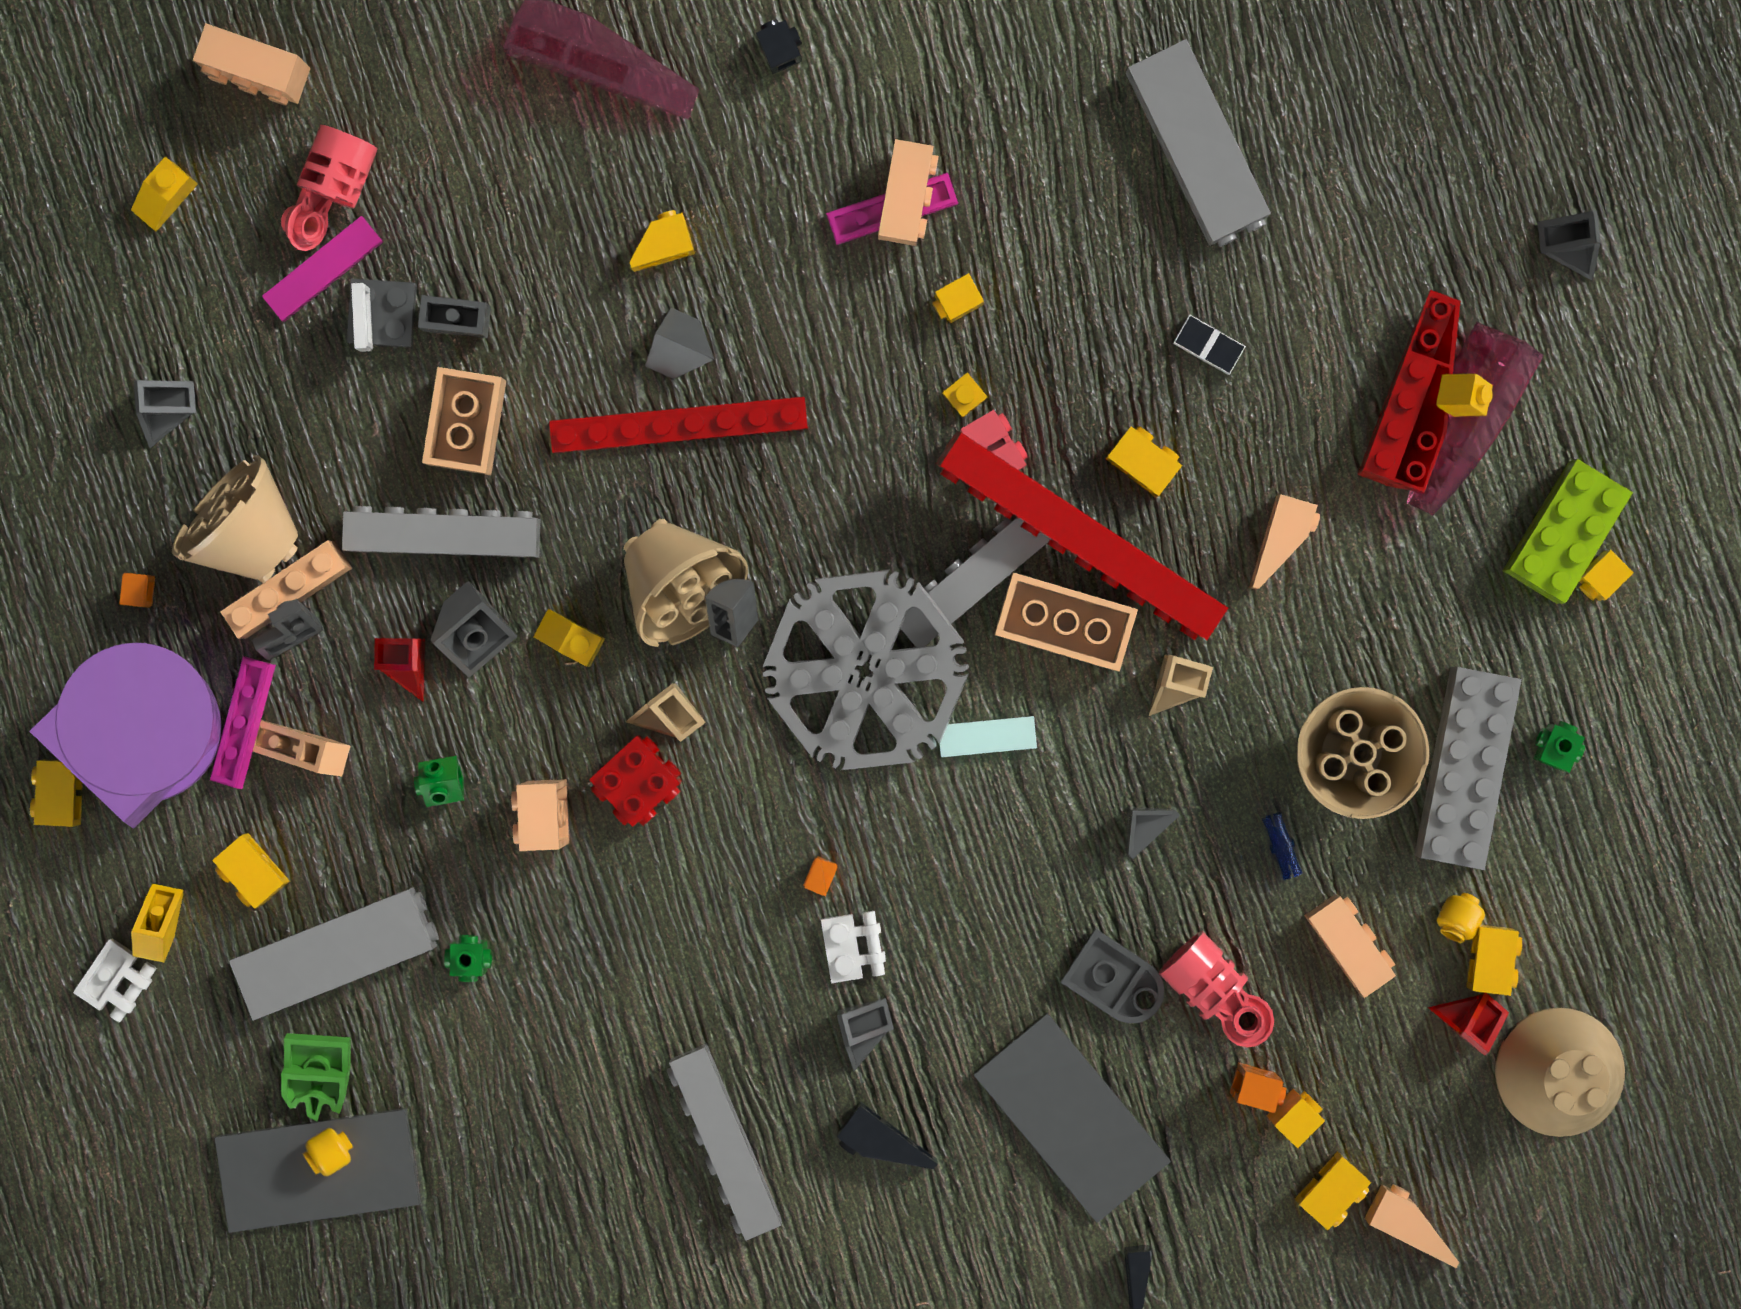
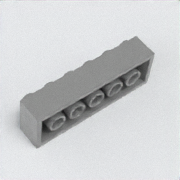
M1450 667L1414 853L1415 856L1485 870L1522 679L1461 667Z

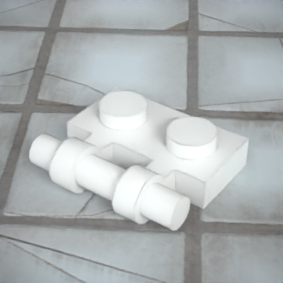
M875 911L863 912L864 925L860 926L854 925L853 914L821 919L831 983L863 978L861 965L871 964L872 976L885 975L883 962L886 961L885 951H881L879 940L881 927L880 923L876 922ZM866 936L869 953L859 955L857 937Z
M112 938L108 940L73 993L99 1011L109 1001L116 1006L110 1017L121 1022L126 1013H131L136 1006L135 1000L141 991L149 987L152 982L151 977L157 968L151 963L146 962L141 970L137 971L132 965L138 957H134L132 951ZM125 977L132 983L125 994L121 995L116 989Z

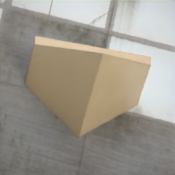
M1164 654L1149 716L1199 697L1205 698L1213 667Z
M676 683L668 686L626 721V723L675 737L680 742L706 723Z

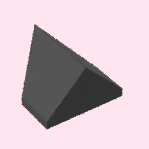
M1597 211L1538 222L1541 254L1549 256L1593 281L1600 248Z
M670 308L655 333L645 367L675 380V378L715 360L701 321Z
M134 381L136 415L149 448L153 447L190 415L196 413L194 381Z
M1127 807L1126 853L1134 859L1180 816L1179 813L1174 809Z
M886 998L840 1009L837 1012L845 1048L853 1071H855L886 1033L894 1029Z

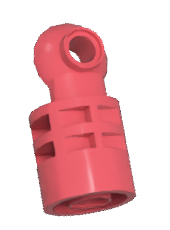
M326 125L319 126L296 184L302 188L296 205L288 207L281 218V226L286 232L289 242L295 248L301 251H308L314 249L322 242L327 232L328 212L332 202L347 208H355L378 150L374 145L341 130Z
M1203 931L1198 932L1169 958L1160 969L1159 975L1179 995L1184 993L1188 997L1186 1002L1191 1007L1197 1006L1201 1010L1199 1016L1203 1020L1216 1015L1221 1020L1223 1032L1231 1042L1237 1046L1247 1048L1260 1045L1268 1039L1273 1031L1274 1016L1272 1009L1266 1001L1258 996L1249 995L1242 989L1248 977L1243 972L1238 974L1233 969L1235 963L1231 959L1225 961L1221 957L1223 951ZM1245 1012H1252L1255 1015V1022L1249 1028H1242L1239 1025V1018Z

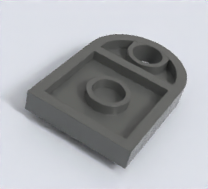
M1096 928L1060 980V983L1113 1018L1125 1023H1140L1151 1018L1159 1010L1164 998V984L1157 970L1151 964ZM1145 990L1150 991L1154 996L1153 1004L1148 1008L1139 1007L1136 1004L1138 993Z

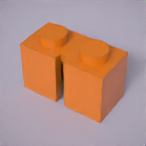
M1238 1062L1230 1094L1237 1103L1275 1113L1277 1105H1283L1286 1087H1283V1080L1275 1072Z

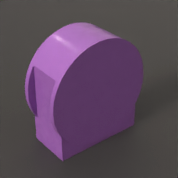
M127 643L104 649L82 663L67 681L58 704L29 732L123 822L134 829L162 800L184 792L207 771L219 746L221 716L212 690L200 674L184 658L157 645Z

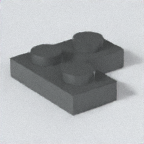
M296 598L292 601L281 603L276 610L270 612L268 615L275 627L263 630L260 636L254 638L252 642L256 651L269 661L324 629L320 620Z

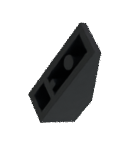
M861 1101L837 1132V1138L841 1140L839 1145L852 1155L857 1152L863 1157L935 1169L938 1165L936 1157Z

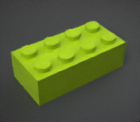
M1579 459L1569 461L1502 571L1554 603H1566L1633 492Z

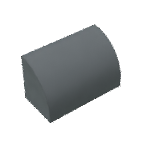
M731 579L713 587L705 599L711 635L739 647L757 623L758 613L754 582L745 579Z

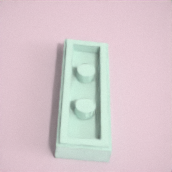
M1034 716L948 724L940 742L941 757L1037 748Z

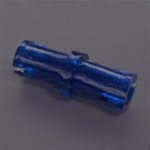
M1277 812L1273 813L1276 827L1273 824L1271 815L1262 818V822L1272 844L1269 846L1270 851L1275 853L1283 875L1282 877L1286 880L1291 879L1292 875L1289 865L1294 877L1301 875L1303 871L1300 868L1293 848L1296 845L1294 839L1289 837L1282 813Z

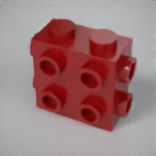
M637 735L589 779L593 783V786L590 788L592 792L602 802L607 799L615 807L612 813L624 826L629 823L634 827L638 822L644 826L657 814L654 808L662 800L668 804L681 792L677 788L682 783L678 778L682 774L681 771L669 759L664 762L656 754L660 749L648 736L642 739L640 735Z

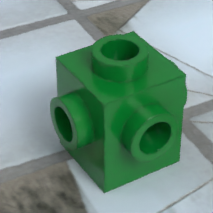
M1559 721L1558 725L1548 724L1537 735L1535 745L1538 748L1533 759L1562 772L1570 773L1574 762L1578 763L1584 754L1585 745L1582 743L1585 737L1576 733L1577 727L1566 722Z
M457 756L418 763L419 776L414 777V787L417 796H423L426 807L464 801V777Z
M460 935L459 940L450 943V949H445V968H450V976H458V981L460 982L478 981V976L486 974L487 968H491L492 950L487 949V940H478V935ZM463 954L471 957V964L469 966L462 964Z

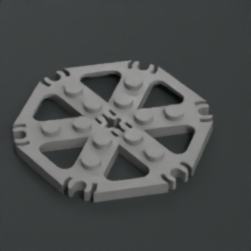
M889 570L817 578L815 581L819 584L821 592L816 583H808L807 587L812 593L811 598L806 599L800 592L795 593L794 598L798 604L802 605L801 607L794 602L793 598L789 599L763 664V667H776V669L772 668L763 672V677L773 676L776 679V686L767 687L765 693L775 694L779 692L780 694L776 697L769 696L767 698L812 758L815 756L818 746L822 749L818 752L817 761L821 762L828 752L834 755L835 761L832 767L835 769L842 763L843 757H845V763L841 770L915 762L916 759L912 757L909 749H911L915 758H922L924 755L919 749V743L925 742L931 749H934L937 744L935 739L929 734H932L938 743L941 742L969 673L965 675L955 674V671L964 672L969 668L968 664L959 665L955 661L956 654L965 653L967 651L966 647L959 646L953 649L951 646L956 643L963 644L964 640L919 582L913 594L909 592L914 585L913 578L908 579L905 587H899L896 584V578L899 574L896 571L889 576L888 583H886V576ZM871 587L875 591L876 600L861 636L834 602L833 594L837 590ZM911 607L921 609L939 633L940 640L938 644L892 650L908 609ZM797 621L807 622L833 657L788 662L784 658L783 651L794 624ZM863 651L861 658H859L860 652ZM870 655H872L869 669L873 671V675L866 676L859 685L861 671L857 669V666H863L869 660ZM851 675H854V676H853V679H852V681H851V683H850V682H849V679H850ZM932 679L942 680L946 684L947 691L936 718L932 721H925L898 686V683ZM839 690L823 731L819 734L811 733L791 708V699L796 695ZM869 704L895 737L897 744L894 750L871 754H859L854 750L853 744Z

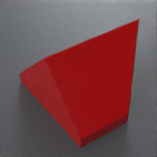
M375 638L374 670L382 671L422 702H424L425 639Z
M1487 993L1427 1007L1484 1056L1489 1053L1509 1014L1505 1008Z

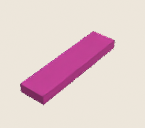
M948 173L928 179L927 187L933 188L930 207L923 206L922 217L958 205ZM885 194L826 213L836 245L879 231Z
M360 216L262 295V297L281 321L285 322L376 249L383 241L365 218Z
M243 656L210 777L211 781L243 789L276 665Z

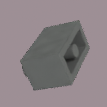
M421 295L418 328L424 332L488 339L491 306L486 302Z

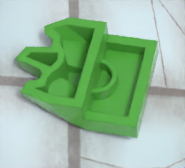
M286 1034L284 1038V1069L281 1073V1096L290 1109L296 1108L300 1102H305L307 1117L318 1121L324 1104H328L333 1112L340 1114L350 1075L351 1037Z

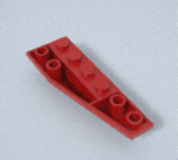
M1429 290L1393 378L1357 475L1386 486L1420 493L1425 492L1447 433L1449 414L1436 406L1442 375L1453 374L1460 300Z

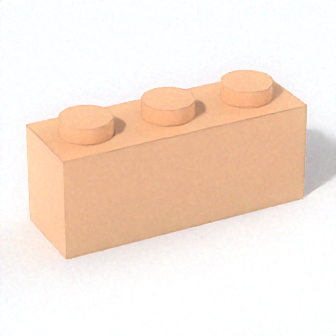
M895 139L878 240L916 246L918 238L924 239L927 219H921L923 206L930 207L933 188L927 187L929 174H936L939 157L933 155L934 146Z
M1335 894L1304 916L1356 991L1365 998L1396 976L1391 969L1395 966V963L1385 950L1378 951L1373 943L1377 939L1366 923L1361 926L1354 915L1358 913V910L1348 897L1342 899L1341 896Z

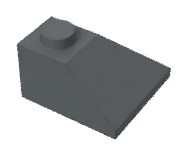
M467 581L443 602L431 641L470 678L512 642L517 635L489 601Z

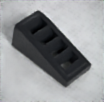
M1150 1245L1128 1246L1124 1249L1129 1309H1143L1153 1255Z

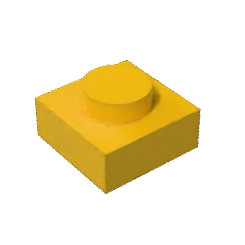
M968 372L942 393L962 418L988 398Z

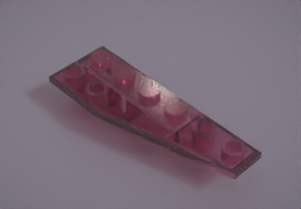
M525 0L513 19L503 47L511 57L687 120L690 119L700 91L699 88L590 15L548 0Z
M1476 322L1454 362L1453 374H1477L1493 385L1492 400L1488 406L1487 416L1453 417L1449 414L1447 433L1424 493L1410 491L1406 503L1433 516L1455 493L1480 462L1513 413L1544 356L1521 339Z

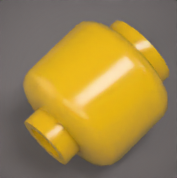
M1462 893L1461 896H1449L1437 917V923L1441 928L1440 933L1458 943L1473 939L1485 917L1484 910L1478 905L1479 899L1468 893Z
M326 1128L306 1142V1151L302 1154L315 1175L321 1173L323 1176L328 1177L350 1163L351 1156L348 1151L353 1146L344 1131L337 1134L334 1129Z

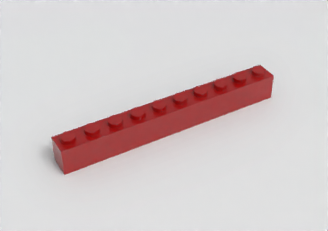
M955 432L935 463L943 468L940 475L954 484L961 480L970 487L966 492L982 502L986 497L995 502V511L1009 520L1012 515L1023 521L1020 526L1035 537L1039 533L1050 538L1047 545L1061 554H1064L1066 550L1077 556L1074 560L1076 564L1089 572L1093 567L1103 573L1100 578L1102 581L1117 589L1119 584L1129 590L1128 598L1141 606L1145 602L1151 604L1156 608L1153 612L1154 615L1167 623H1170L1172 619L1182 625L1179 631L1191 639L1196 640L1199 636L1208 640L1228 610V607L962 432Z

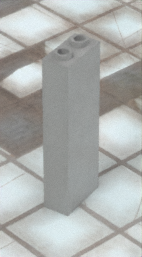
M1187 39L1128 67L1126 75L1209 246L1218 242L1219 247H1222L1237 239L1235 233L1244 229L1251 233L1265 226L1264 219L1268 218L1271 212Z
M414 887L230 960L229 963L252 1021L437 947L435 941L439 940V936L433 922L428 923L424 911L427 910V906L421 892L416 893Z

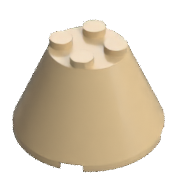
M254 455L252 457L255 460L254 462L249 464L246 460H243L232 468L208 491L193 509L198 515L189 528L185 524L182 525L174 540L172 554L175 557L255 580L258 579L261 583H265L271 578L275 572V567L281 560L287 562L295 554L298 548L294 545L298 537L296 527L265 460L259 455Z
M665 519L657 520L650 529L639 537H632L624 545V550L626 551L624 564L637 633L650 646L658 647V642L666 641L671 645H675L709 627L705 597L709 591L719 583L727 580H747L748 564L738 551L668 523Z
M1350 688L1327 697L1308 715L1298 738L1297 763L1300 775L1307 789L1323 806L1337 814L1350 818H1377L1401 808L1418 791L1429 763V743L1421 720L1414 710L1402 699L1376 688Z
M1549 1008L1530 1014L1519 1021L1506 1040H1503L1497 1054L1495 1078L1497 1089L1504 1105L1520 1123L1544 1135L1563 1137L1577 1135L1594 1128L1612 1112L1623 1090L1625 1066L1623 1055L1616 1039L1600 1021L1578 1010Z

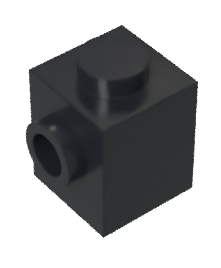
M777 19L760 26L761 31L756 32V36L772 75L802 62L801 54L797 47L802 45L795 26L789 29L786 20L778 22Z

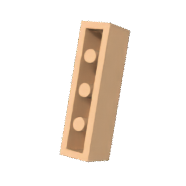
M327 540L220 612L238 639H247L271 623L268 614L276 610L278 605L296 598L303 602L351 570L352 567L336 542Z

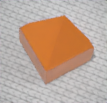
M124 573L119 604L151 608L155 585L154 576Z
M815 857L804 882V888L826 896L838 865L822 857Z

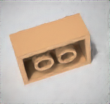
M206 23L193 61L201 67L200 72L208 75L209 79L224 85L229 80L237 85L238 89L253 95H257V92L261 91L264 95L269 96V100L287 106L288 101L296 104L299 103L310 71V67L296 54Z
M437 367L422 463L429 466L491 476L506 380L497 376Z
M567 779L527 781L516 785L517 790L512 791L511 804L512 810L518 811V822L513 824L514 844H519V851L559 850L569 844Z

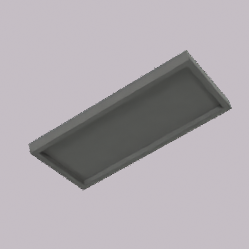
M1047 1012L973 1073L976 1079L1097 1223L1171 1162L1168 1156Z
M407 1108L218 1135L215 1137L229 1233L415 1206L421 1203ZM326 1128H332L337 1134L344 1131L353 1148L348 1151L351 1161L331 1176L326 1177L321 1173L315 1175L302 1154L306 1151L305 1144L309 1139Z

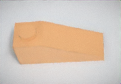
M1282 494L1276 496L1249 588L1259 589L1309 536L1310 531H1316L1320 519V514L1316 513L1318 505Z
M261 720L253 752L316 773L342 777L350 745Z
M1381 1184L1364 1218L1367 1223L1457 1268L1459 1261L1416 1204L1408 1198L1410 1193L1392 1184L1391 1188Z

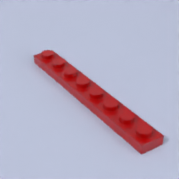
M805 397L549 421L553 454L808 430Z

